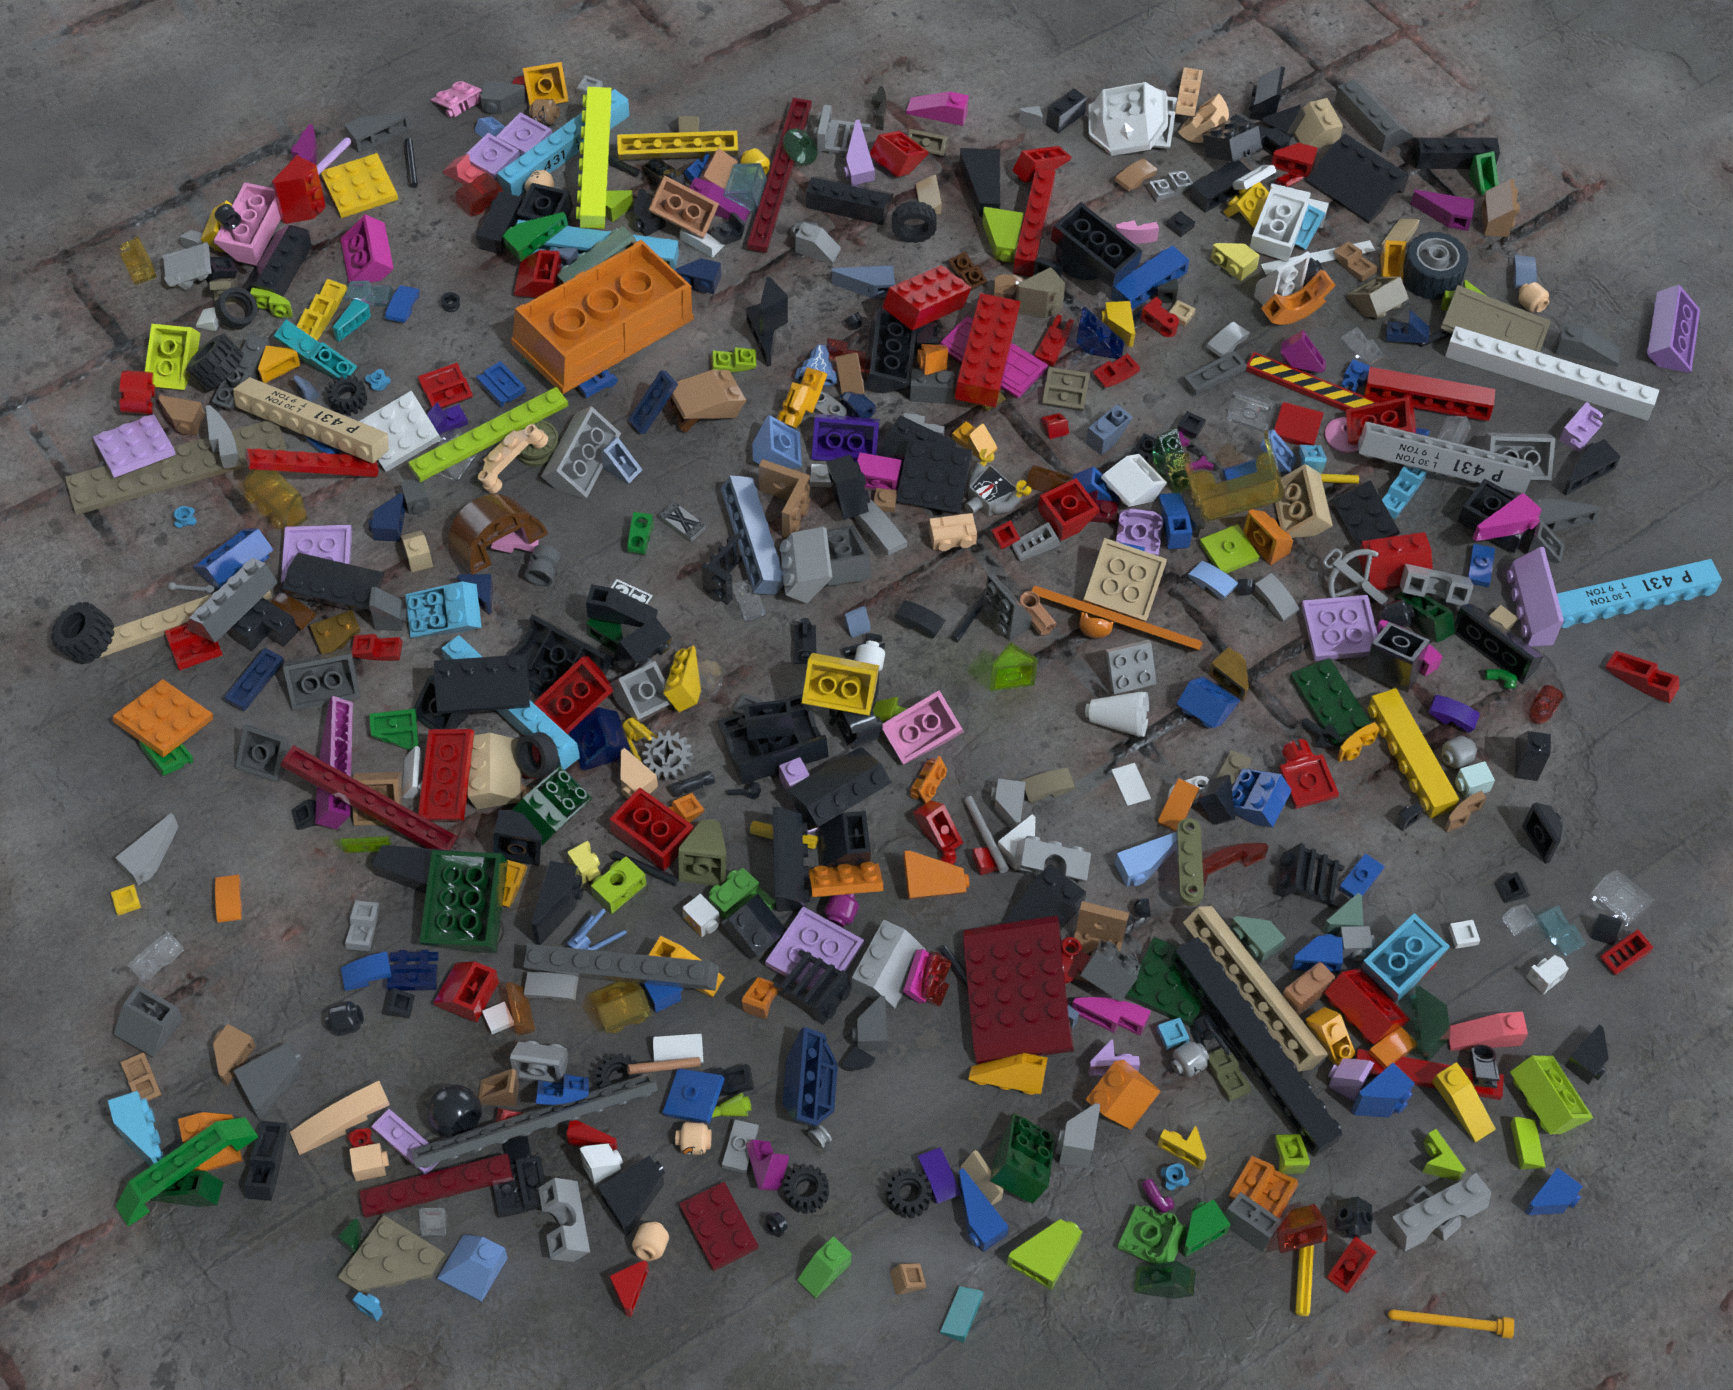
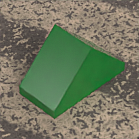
M1494 151L1474 155L1468 175L1480 195H1485L1486 191L1499 185Z

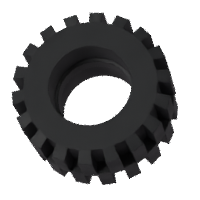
M221 334L212 338L195 353L189 361L186 371L204 389L208 390L219 385L230 376L240 364L244 354L225 334Z
M77 602L74 606L70 605L67 610L61 612L60 617H57L55 620V625L52 626L53 633L51 634V639H53L52 644L55 648L72 661L80 662L81 664H86L87 661L89 663L93 662L95 658L101 657V654L107 651L108 645L112 643L113 639L111 638L115 633L113 630L114 623H112L111 618L88 602Z

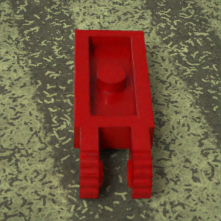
M1059 314L1054 319L1052 326L1049 327L1034 356L1050 366L1055 365L1069 339V334L1074 324V320L1069 319L1065 329H1059L1058 327L1062 322V316Z

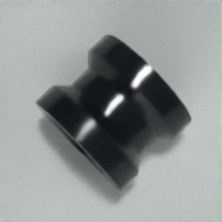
M223 204L215 211L216 220L226 230L235 229L241 222V216L230 204Z

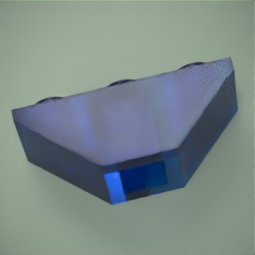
M1086 306L1082 308L1076 343L1090 355L1112 359L1122 357L1125 342Z

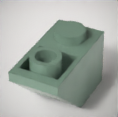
M1236 916L1233 918L1230 930L1237 939L1245 945L1252 958H1256L1260 963H1263L1280 951L1286 939L1269 920Z

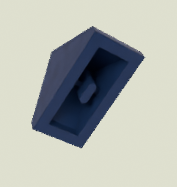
M491 574L458 575L456 577L457 582L463 581L477 584L479 607L488 615L491 614L493 602Z

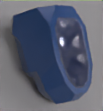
M849 391L844 392L840 396V403L845 406L846 413L850 417L872 418L876 412V405L864 394H856Z

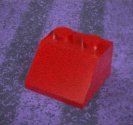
M901 131L879 134L871 149L870 156L875 159L878 165L889 169L892 175L900 177L909 175L924 160L929 151Z
M1075 478L1040 495L1038 511L1045 521L1049 522L1060 541H1063L1078 534L1098 514L1100 508L1078 479Z

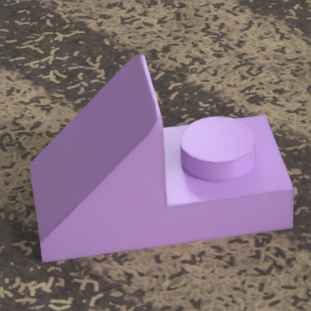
M1112 1039L1090 1061L1088 1075L1104 1076L1114 1061L1123 1059L1138 1071L1140 1066L1139 1056L1121 1054L1114 1057Z

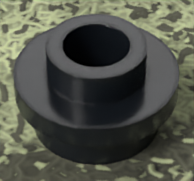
M779 1212L766 1215L765 1228L768 1233L776 1237L784 1235L788 1225L783 1215Z

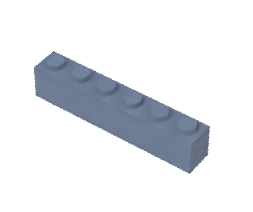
M730 475L721 487V492L735 535L737 533L742 534L737 543L753 593L776 595L784 585L783 571L769 531L768 522L763 512V506L758 497L757 488L751 477Z

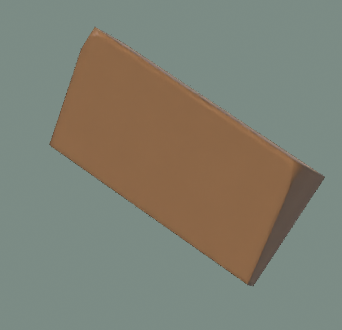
M858 353L835 357L841 394L849 391L855 394H865Z

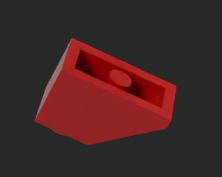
M1303 143L1287 146L1274 151L1271 165H1274L1275 169L1308 177L1312 171L1318 148Z
M930 800L913 812L922 832L942 854L945 848L955 849L963 843L944 804Z

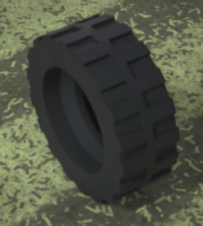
M908 201L897 206L892 213V231L901 241L908 243L924 242L930 239L932 235L934 236L937 230L935 210L925 202ZM909 219L924 221L920 225H908L904 222Z

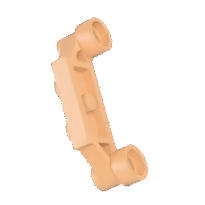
M530 424L520 431L513 430L483 459L485 464L483 470L478 475V479L483 483L485 490L490 494L497 493L502 487V481L497 477L498 474L529 444H532L537 449L544 447L548 442V436L534 424Z

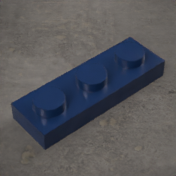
M660 370L628 419L641 434H646L678 386V383L667 371Z
M264 648L224 697L226 703L245 712L282 666L284 658Z

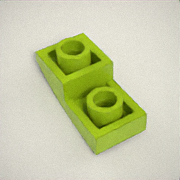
M251 289L250 293L255 298L258 308L270 309L272 316L280 318L293 317L290 301L267 290Z
M735 347L733 352L713 350L711 354L712 370L741 372L755 369V349Z

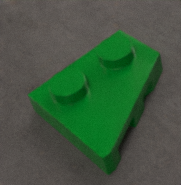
M416 709L369 714L371 736L373 739L409 751L415 746H419Z

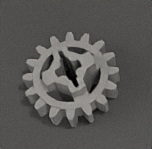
M667 730L666 736L658 732L659 738L655 739L652 737L651 744L645 743L644 745L647 750L642 752L643 758H645L643 761L644 765L649 767L653 773L655 772L657 779L664 775L665 781H668L669 776L672 775L676 780L677 773L680 772L684 775V767H691L688 761L693 759V755L690 753L692 751L691 745L687 744L686 737L680 739L678 732L674 736H671L670 730ZM673 744H676L680 748H675ZM668 749H669V751H670L671 754H669V758H667V762H666V760H665L664 757L667 756ZM655 763H660L662 765V768L657 766Z

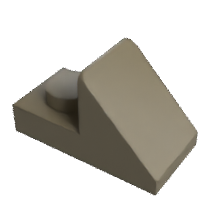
M220 278L209 282L210 290H214L215 303L225 290L238 286V278ZM228 298L225 301V305L236 304V298Z

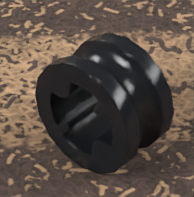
M454 292L445 293L441 298L443 310L446 312L457 311L460 307L459 295Z

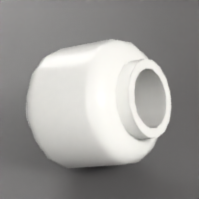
M866 641V644L859 645L856 650L855 660L880 665L879 671L882 670L885 651L879 647V643Z

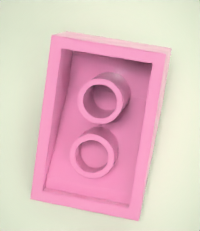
M940 690L882 724L884 733L903 765L964 733Z

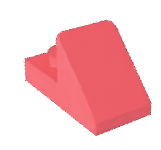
M469 154L456 158L443 170V174L474 191L487 179L485 172L470 164Z

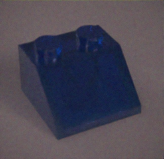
M597 707L569 732L570 737L578 746L580 756L578 761L581 770H588L616 762L621 758L622 749L625 748L627 751L631 749L617 711Z

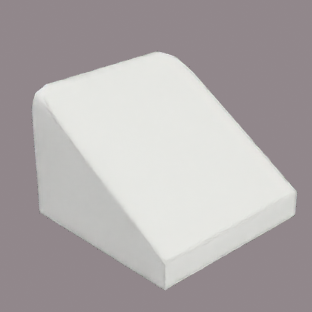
M215 307L202 311L196 324L197 328L211 331L217 330L220 321L216 316Z

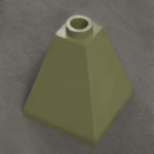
M714 819L701 820L679 847V882L712 886L717 884L722 886L726 882V848L720 822Z

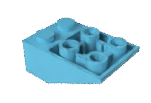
M462 581L405 594L410 638L459 633L482 628L477 584Z
M135 1091L108 1100L113 1123L124 1142L150 1167L164 1158V1153L161 1152L159 1147L161 1139L158 1130H155L153 1122H156L152 1108L149 1107L147 1098L142 1099L139 1092Z

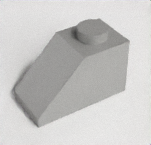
M803 222L795 236L796 253L832 265L841 251V247L823 228Z
M998 778L997 787H992L991 800L995 801L994 810L1013 830L1021 822L1026 782Z

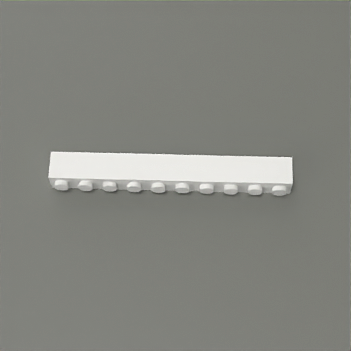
M1457 326L1454 329L1445 356L1647 421L1659 393L1658 389Z

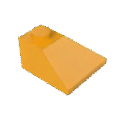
M562 62L522 68L529 106L536 99H552L556 104L569 102Z

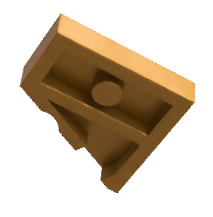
M352 610L310 625L321 654L335 652L338 648L341 650L350 639H353L355 635L361 632Z

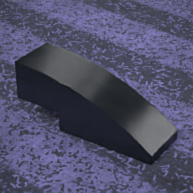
M262 1121L258 1138L250 1157L251 1167L244 1185L246 1199L272 1201L283 1156L287 1123Z

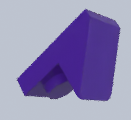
M437 402L427 413L439 436L468 425V420L459 404L442 411Z

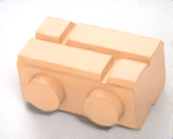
M972 513L929 519V534L933 550L947 551L952 547L961 546L962 548H968L976 544L977 531Z

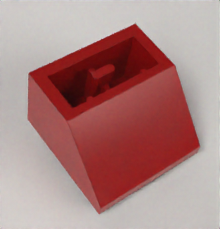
M538 250L520 263L514 296L538 298L558 287L559 278L557 274H559L562 268L560 251Z
M475 961L455 963L433 1005L477 1023L499 983L497 971Z

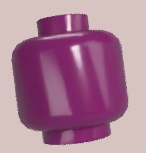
M831 895L824 910L827 920L842 928L845 925L852 924L859 910V904L854 899L855 895Z

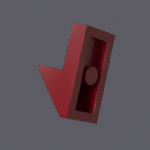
M1098 490L1088 493L1100 508L1098 514L1090 522L1116 524L1118 502L1097 500Z

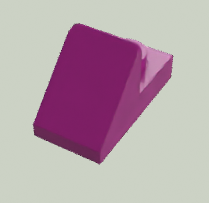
M752 1139L746 1146L758 1189L778 1191L789 1161V1155L773 1154L770 1141Z

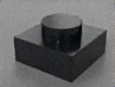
M1179 211L1167 220L1166 227L1180 238L1195 226V221L1182 211Z
M1187 411L1179 422L1177 431H1181L1183 434L1196 439L1204 427L1206 419Z
M1418 802L1411 807L1409 805L1405 806L1398 813L1399 818L1396 826L1401 831H1404L1420 819L1424 808Z

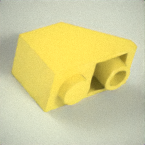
M1215 243L1211 254V259L1217 265H1220L1239 281H1242L1257 269L1260 257L1258 253L1246 244Z

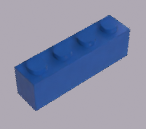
M1173 245L1166 250H1162L1156 257L1147 260L1138 269H1134L1112 288L1111 299L1114 302L1130 301L1131 309H1135L1156 295L1158 286L1175 278L1178 280L1188 271L1189 259Z

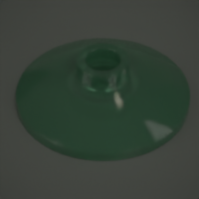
M797 128L790 129L785 133L783 145L788 156L798 164H812L818 155L817 146L813 138L807 132Z

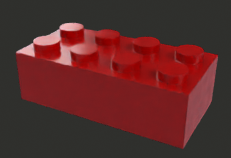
M940 265L889 287L882 308L911 330H915L964 308L971 287L964 280L951 273L948 268Z

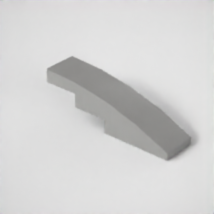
M871 499L870 503H867L869 512L853 517L865 534L869 533L876 545L880 544L888 556L907 547L906 539Z

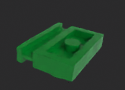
M139 741L140 748L163 776L184 767V764L188 762L189 764L193 763V756L183 744H180L165 757H162Z

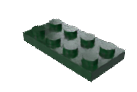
M1331 658L1290 674L1291 681L1319 726L1325 729L1328 724H1331L1337 729L1340 740L1331 735H1326L1329 742L1335 746L1334 748L1343 745L1352 734L1371 724V721Z

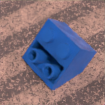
M1242 768L1232 788L1234 813L1254 825L1273 828L1292 790L1281 774Z

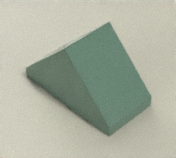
M1357 893L1326 921L1323 932L1325 934L1338 935L1341 927L1364 926L1362 895Z

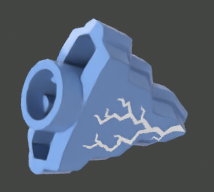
M818 344L811 352L810 358L805 360L802 367L797 369L795 379L801 383L806 368L809 367L828 374L823 387H832L837 384V372L833 371V364L829 361V352L826 346Z

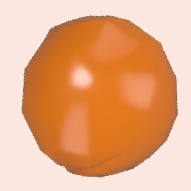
M1082 612L1079 626L1086 636L1104 638L1111 633L1114 622Z

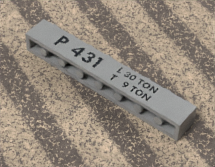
M1367 421L1358 441L1359 454H1362L1364 457H1375L1388 463L1396 462L1408 468H1421L1429 473L1445 474L1450 478L1458 477L1470 483H1481L1485 478L1511 493L1520 492L1525 494L1534 473L1531 461Z

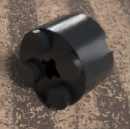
M873 703L870 715L835 709V716L838 714L840 716V721L837 722L838 728L847 745L852 743L851 749L879 739V730L883 729L880 718L874 715L872 710Z

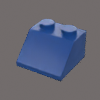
M1200 677L1189 681L1177 705L1182 707L1181 710L1189 716L1194 715L1201 719L1200 722L1204 726L1216 728L1223 724L1239 704L1240 699L1207 678Z
M1392 1063L1359 1092L1351 1113L1357 1116L1389 1118L1395 1112L1400 1114L1407 1107V1101L1413 1095L1411 1090L1415 1083Z

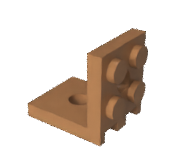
M762 459L759 464V489L761 492L787 500L782 511V537L787 539L791 533L799 531L800 520L802 516L805 517L808 513L810 503V485H808L810 475Z
M1082 901L1074 936L1081 943L1082 951L1090 956L1100 939L1104 942H1112L1120 951L1129 913ZM1078 971V974L1075 977L1076 980L1091 983L1087 979L1080 976L1081 972Z

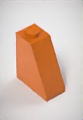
M910 850L903 852L908 900L959 895L966 893V888H969V876L964 874V868Z

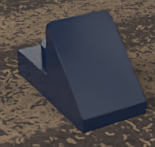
M1410 310L1409 323L1399 321L1388 322L1386 341L1428 343L1430 327Z

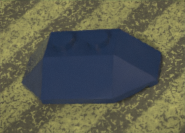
M803 1027L786 1058L782 1104L794 1120L815 1127L834 1112L838 1066L826 1042L825 1034Z

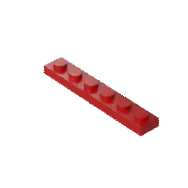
M247 448L245 454L248 468L255 470L377 477L379 473L376 461L371 463L348 454L264 450L260 448Z

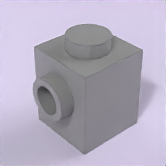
M1370 926L1341 927L1338 937H1342L1343 959H1353L1355 961L1366 959L1372 949H1375V937L1370 933Z

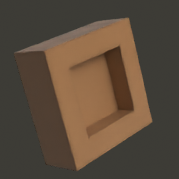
M876 488L874 503L882 511L895 513L897 490Z

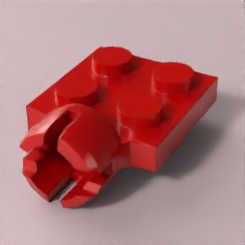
M1298 739V746H1296L1294 741L1284 745L1282 754L1286 763L1280 765L1279 772L1292 790L1289 797L1294 809L1338 798L1339 792L1323 754L1314 755L1308 742L1304 739Z

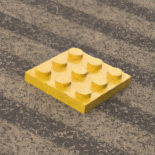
M378 153L325 169L321 173V177L341 218L398 200L397 192Z

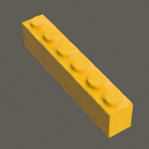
M737 131L617 135L619 160L704 157L706 154L711 156L718 148L730 156H738Z
M1397 688L1373 695L1368 706V713L1372 719H1375L1380 735L1385 737L1390 753L1395 755L1399 762V769L1408 778L1410 789L1418 796L1419 803L1424 808L1423 811L1427 812L1429 818L1454 811L1459 798Z

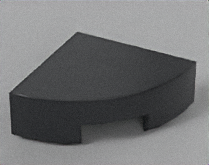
M854 1046L842 1064V1069L850 1072L864 1068L867 1069L873 1065L875 1057Z

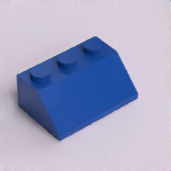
M244 528L194 565L193 568L215 589H220L247 561H250L252 558L261 562L267 560L270 557L268 554L273 551V548L258 528Z

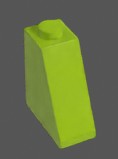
M984 207L982 224L995 260L1014 263L1024 213Z
M1059 1219L1013 1250L1008 1256L1007 1265L1052 1290L1079 1244L1083 1231L1079 1230L1080 1228L1075 1223Z

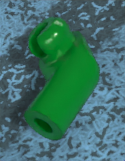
M1485 669V680H1504L1505 688H1516V681H1518L1516 675L1504 669Z

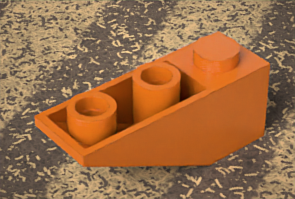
M921 344V350H917V362L925 375L947 369V345Z

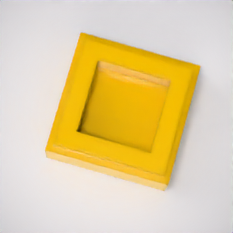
M134 884L111 892L118 916L141 908Z

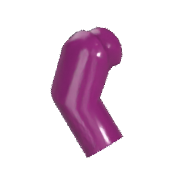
M1152 1179L1143 1182L1142 1187L1146 1195L1160 1212L1167 1213L1168 1210L1174 1208L1172 1198L1165 1197L1163 1199Z

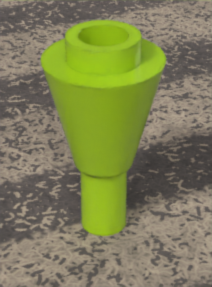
M742 1092L723 1102L720 1106H716L712 1118L721 1115L748 1116V1111L752 1110L749 1096L744 1097Z

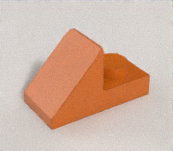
M757 977L742 998L744 1012L766 1019L770 1004L779 992V990L773 988L774 982Z

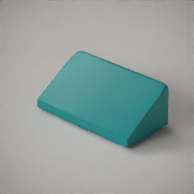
M959 1286L940 1333L964 1343L983 1299L984 1292Z

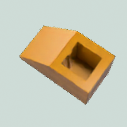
M1323 1007L1305 1019L1309 1030L1328 1053L1327 1057L1333 1064L1339 1066L1343 1058L1350 1059L1356 1055L1341 1014Z

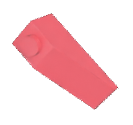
M1523 1012L1498 1013L1446 1027L1450 1051L1470 1050L1478 1044L1487 1045L1491 1048L1522 1046L1528 1035Z

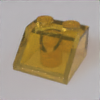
M617 981L587 994L597 1018L606 1033L620 1032L625 1026L632 1023H642L646 1020V1017L652 1015L644 991L638 983Z

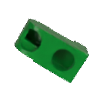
M633 512L628 538V553L646 555L654 528L653 514ZM639 519H644V520H646L647 522L638 521V520H639Z

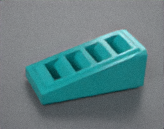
M354 299L333 326L336 341L340 342L371 317L370 308L367 303L358 299Z

